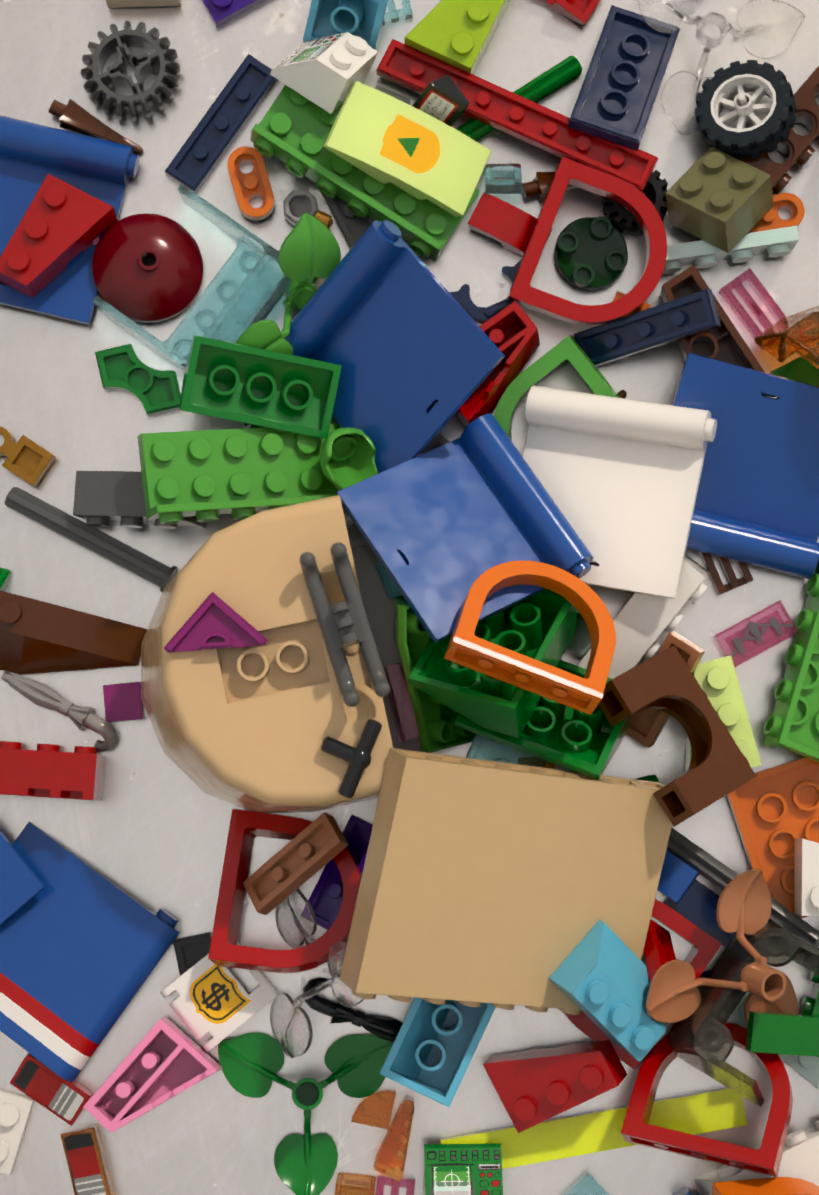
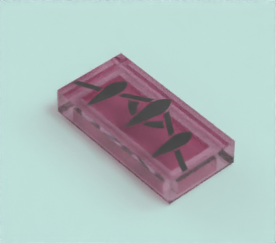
M781 600L716 634L714 638L724 656L731 655L734 667L796 635L798 631Z
M399 662L384 667V671L391 688L388 697L399 741L402 743L418 738L419 731L402 664Z

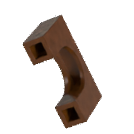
M675 645L606 683L603 697L598 705L612 727L642 710L656 709L666 712L675 718L688 735L692 750L688 770L684 775L653 793L673 827L756 777L748 760L740 751L728 728L720 719L706 693L698 684Z

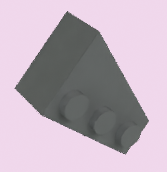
M76 471L73 515L87 519L86 525L109 527V522H120V526L130 528H142L143 524H152L155 527L176 529L177 526L206 528V522H197L196 516L183 517V522L175 524H160L159 518L147 519L141 472Z

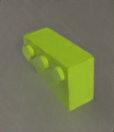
M441 0L405 36V45L474 75L510 0Z

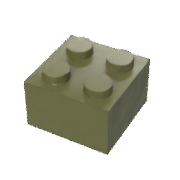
M711 146L666 192L669 223L729 253L773 207L771 175Z

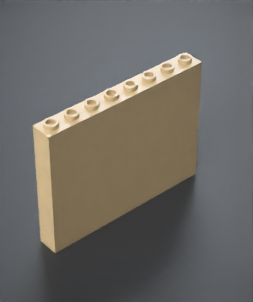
M389 748L339 980L352 990L354 996L363 999H375L376 995H388L389 998L400 1002H410L411 998L415 997L423 998V1000L438 1005L446 1004V1000H455L469 1007H480L481 1003H491L497 1008L513 1010L515 1005H521L536 1012H547L548 1008H558V1010L564 1013L579 1015L581 1010L549 977L599 919L641 960L672 828V823L653 794L666 785L660 782L601 775L600 779L597 780L574 771Z

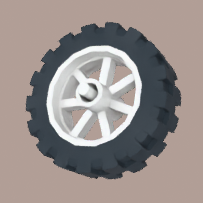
M747 60V63L740 64V61L730 63V67L726 69L721 67L714 72V77L711 80L707 78L704 81L702 93L698 92L696 96L697 108H695V117L701 135L708 147L712 146L741 161L744 160V157L757 159L762 157L761 154L766 151L769 153L775 151L780 141L785 142L790 135L789 129L790 127L794 128L796 122L795 112H797V107L791 85L787 82L786 76L782 71L778 70L776 72L774 66L766 62L762 65L758 64L757 60ZM751 91L755 92L752 96H750V94L745 93ZM764 95L772 100V103L757 104ZM723 107L732 110V112L719 118ZM769 113L762 121L757 117V114ZM739 119L737 128L726 126Z

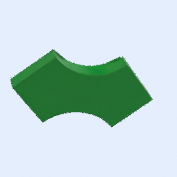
M131 344L95 352L104 390L120 389L133 394L142 402L148 417L179 410L181 392L175 371H159L148 367L138 359Z

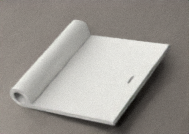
M533 385L530 388L526 402L525 414L529 429L523 458L593 556L591 563L599 564H590L591 570L579 579L587 585L676 599L708 441H714L717 420L711 419V412L708 410Z

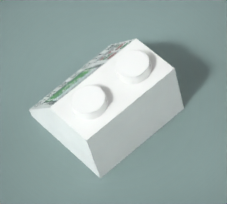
M349 32L304 41L273 67L270 75L332 114L344 103L354 81L364 83L378 51L370 47L361 37L353 36Z

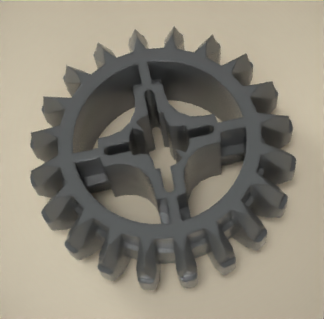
M126 20L124 22V30L118 31L115 24H111L110 30L112 34L107 36L104 32L99 31L97 36L101 43L89 42L88 48L92 54L82 56L83 63L88 66L81 69L82 78L88 80L83 85L86 93H93L91 101L94 105L102 103L101 108L105 114H109L115 109L116 118L121 120L127 111L131 120L136 121L138 118L137 112L143 110L146 118H150L152 116L150 107L154 105L158 110L162 111L164 105L161 98L172 100L174 95L170 88L179 86V80L174 75L179 73L181 69L179 63L173 62L178 57L175 49H168L171 44L168 37L159 39L160 33L155 27L146 33V25L142 22L137 25L136 30H133L130 21ZM128 47L144 48L153 54L148 55L147 52L139 55L133 54L129 51ZM117 51L118 58L115 64L108 67L107 72L102 73L108 58ZM125 59H128L130 66H134V75L137 83H134L132 77L127 75ZM160 68L157 79L145 91L143 87L144 81L147 77L154 74V70ZM112 86L115 89L126 87L132 90L134 95H120L108 88Z

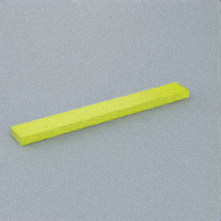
M739 1086L655 1100L648 1124L692 1135L745 1126L747 1121L741 1089ZM628 1106L545 1120L520 1133L517 1132L515 1126L440 1139L441 1144L500 1143L502 1169L638 1145L626 1142L621 1135Z

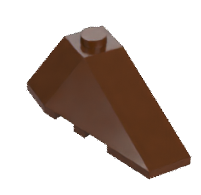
M0 591V670L19 675H29L34 673L139 666L141 643L147 629Z

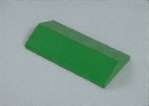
M194 335L184 371L179 410L326 439L329 433L342 365Z

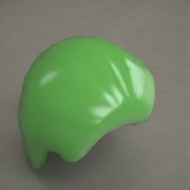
M351 427L336 429L325 439L321 448L320 464L322 472L328 481L339 491L378 474L375 464L376 448L372 440L360 429Z

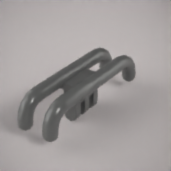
M337 542L331 546L330 551L345 598L344 602L330 607L317 562L312 553H303L299 560L343 701L347 706L354 707L359 703L360 699L346 658L345 647L359 643L376 695L386 697L389 695L391 688L383 668L346 547L343 543Z

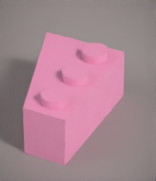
M168 1017L161 1018L83 1107L112 1133L221 1070L222 1067Z

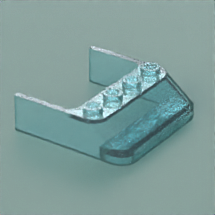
M181 184L177 190L184 203L234 237L237 241V247L166 341L162 342L100 297L96 296L92 302L104 316L170 363L185 371L194 335L236 343L249 326L266 319L290 287L293 280L286 277L281 271L278 264V250Z

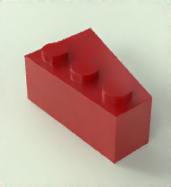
M47 174L0 257V282L34 298L67 268L66 265L82 250L85 252L92 245L94 239L118 221L114 207Z
M516 301L479 326L505 357L455 413L465 427L478 417L491 412L506 388L517 377L540 345L538 328Z
M0 741V794L103 801L106 756L97 754L96 747L75 746L73 753L59 752L60 745L37 744V750H22V743Z
M610 1040L563 1045L558 1048H535L522 1052L494 1053L483 1063L518 1133L619 1086L627 1076Z

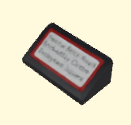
M447 74L429 83L412 106L452 127L470 103Z

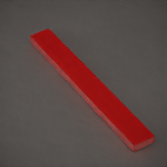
M394 39L391 40L376 69L378 76L418 94H421L429 83L448 74L470 103L463 114L560 158L565 157L620 178L638 188L642 193L658 162V157L640 149L636 151L567 127L569 117Z

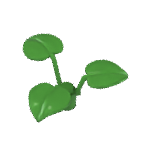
M303 213L297 225L283 241L279 250L278 264L281 271L286 275L282 282V290L287 297L283 301V306L285 307L283 330L280 331V328L273 320H261L249 326L241 334L236 344L293 355V348L285 339L290 334L292 308L301 310L317 291L313 284L314 277L327 278L341 260V251L336 238L317 218L308 213Z

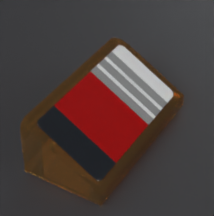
M98 1124L60 1134L75 1195H115Z

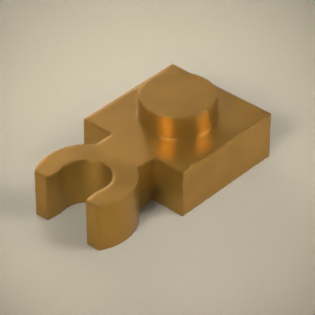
M0 427V435L4 436V443L0 446V456H7L2 466L31 486L36 487L55 459V456L24 435L15 443L11 433L5 428Z

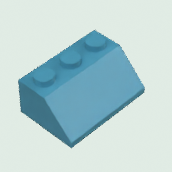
M599 919L549 979L617 1047L640 1062L663 1036L666 1023L656 1021L646 1013V1000L650 987L647 966Z
M414 998L379 1074L450 1107L496 1007L491 1003H481L480 1007H469L455 1000H446V1004L438 1005L423 1000V998Z

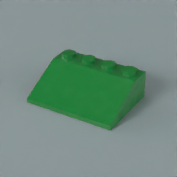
M545 589L478 622L474 634L476 637L557 668L578 628L577 609L559 594ZM451 636L437 643H434L431 638L408 677L409 684L482 728L519 738L541 696L444 659Z
M560 660L557 666L559 669L584 678L586 669ZM608 677L606 683H608L612 679ZM541 696L519 738L482 728L459 713L454 721V725L599 780L620 746L633 716L612 727L599 705L589 715Z

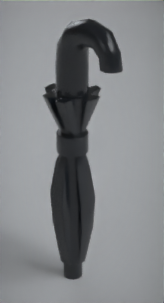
M326 978L311 979L303 988L304 1001L311 1009L330 1016V1024L352 1022L351 1024L358 1027L362 1026L379 1038L391 1042L395 1041L403 1024L390 1017L373 1014L365 1015V1012L355 1011L340 997L337 1002L318 996L315 991L317 988H325Z

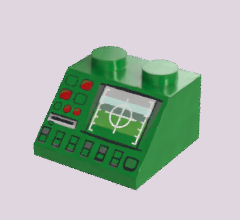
M424 1144V1195H503L501 1144Z

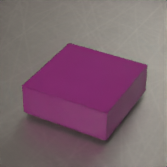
M141 682L103 685L105 719L108 723L145 719L144 706L141 700Z

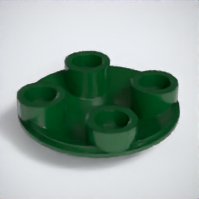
M602 216L596 218L585 217L571 222L562 230L555 245V260L561 274L570 283L584 289H600L612 284L620 277L628 262V251L624 237L609 219Z

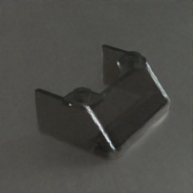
M764 927L754 935L744 933L745 938L761 956L767 958V965L781 967L793 960L819 975V948L788 930ZM736 934L706 978L740 982L743 968L755 962V959L736 939ZM702 985L698 989L701 995L700 1006L690 1017L674 1024L669 1033L670 1046L677 1057L761 1107L765 1100L756 1080L725 1062L734 1044L731 1032L725 1026V1023L746 992L739 989Z

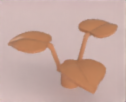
M752 869L735 877L722 891L717 903L716 917L720 929L728 933L736 932V939L755 959V962L746 965L741 971V981L735 982L709 978L695 979V971L691 964L682 960H671L663 964L652 978L646 1000V1013L648 1016L664 1023L685 1020L695 1013L700 1006L701 995L697 987L702 985L750 992L744 1003V1016L747 1025L749 1011L799 1015L796 994L788 976L777 969L767 966V958L761 956L744 935V933L748 935L758 933L764 928L770 918L771 896L764 881L762 870Z

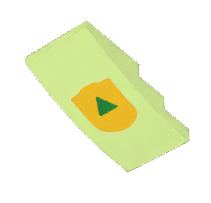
M358 81L352 83L323 146L383 184L391 182L420 201L428 199L455 217L464 215L492 152L431 115Z

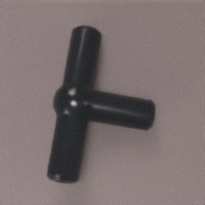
M372 719L367 720L356 748L329 736L325 737L321 750L350 763L338 790L340 795L347 798L354 796L364 769L371 763V752L382 728L380 722Z

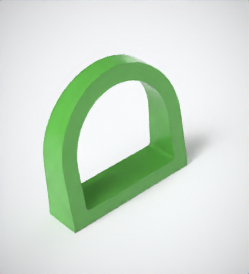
M572 335L567 336L519 374L502 394L494 417L511 441L513 416L522 397L533 385L566 360L573 365L594 394L620 398Z

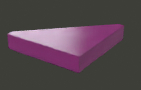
M212 592L165 645L164 649L169 653L255 647L266 646L269 640Z

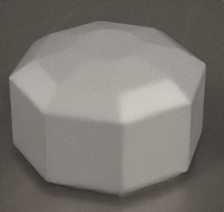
M306 189L292 190L283 200L284 217L294 227L303 213H308L315 217L318 211L317 198Z

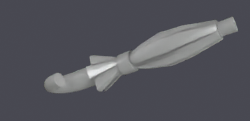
M7 671L3 673L1 679L34 704L58 711V713L69 717L81 731H84L87 727L100 734L105 741L97 740L94 747L98 751H111L116 745L117 733L107 721L92 714L95 708L74 706L73 703L66 699L63 700L60 695L42 683L16 674L12 675Z

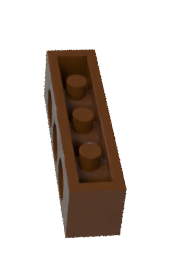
M819 66L794 94L797 107L795 123L804 124L809 134L798 135L790 127L789 137L785 142L780 141L776 149L784 154L785 162L776 163L769 158L768 151L762 153L760 158L744 157V160H742L770 174L772 191L776 194H779L792 179L788 172L793 166L797 164L802 167L815 152L811 145L819 137V105L815 101V97L819 96Z

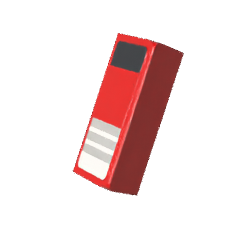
M30 1053L26 1055L10 1081L11 1085L71 1126L83 1111V1106L94 1094L77 1081L69 1082L58 1076Z

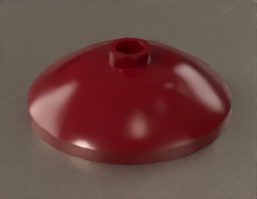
M144 213L125 217L105 231L94 251L92 273L99 295L113 311L133 321L153 323L178 315L192 303L202 282L203 260L195 239L182 225L162 215ZM145 256H151L155 259L156 263L153 266H145L142 263V259Z

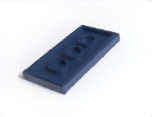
M611 5L567 127L638 151L680 28Z

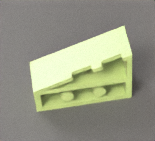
M731 655L698 664L693 672V676L706 693L722 722L728 728L730 735L748 760L750 767L762 765ZM688 735L685 744V772L690 766L692 757Z

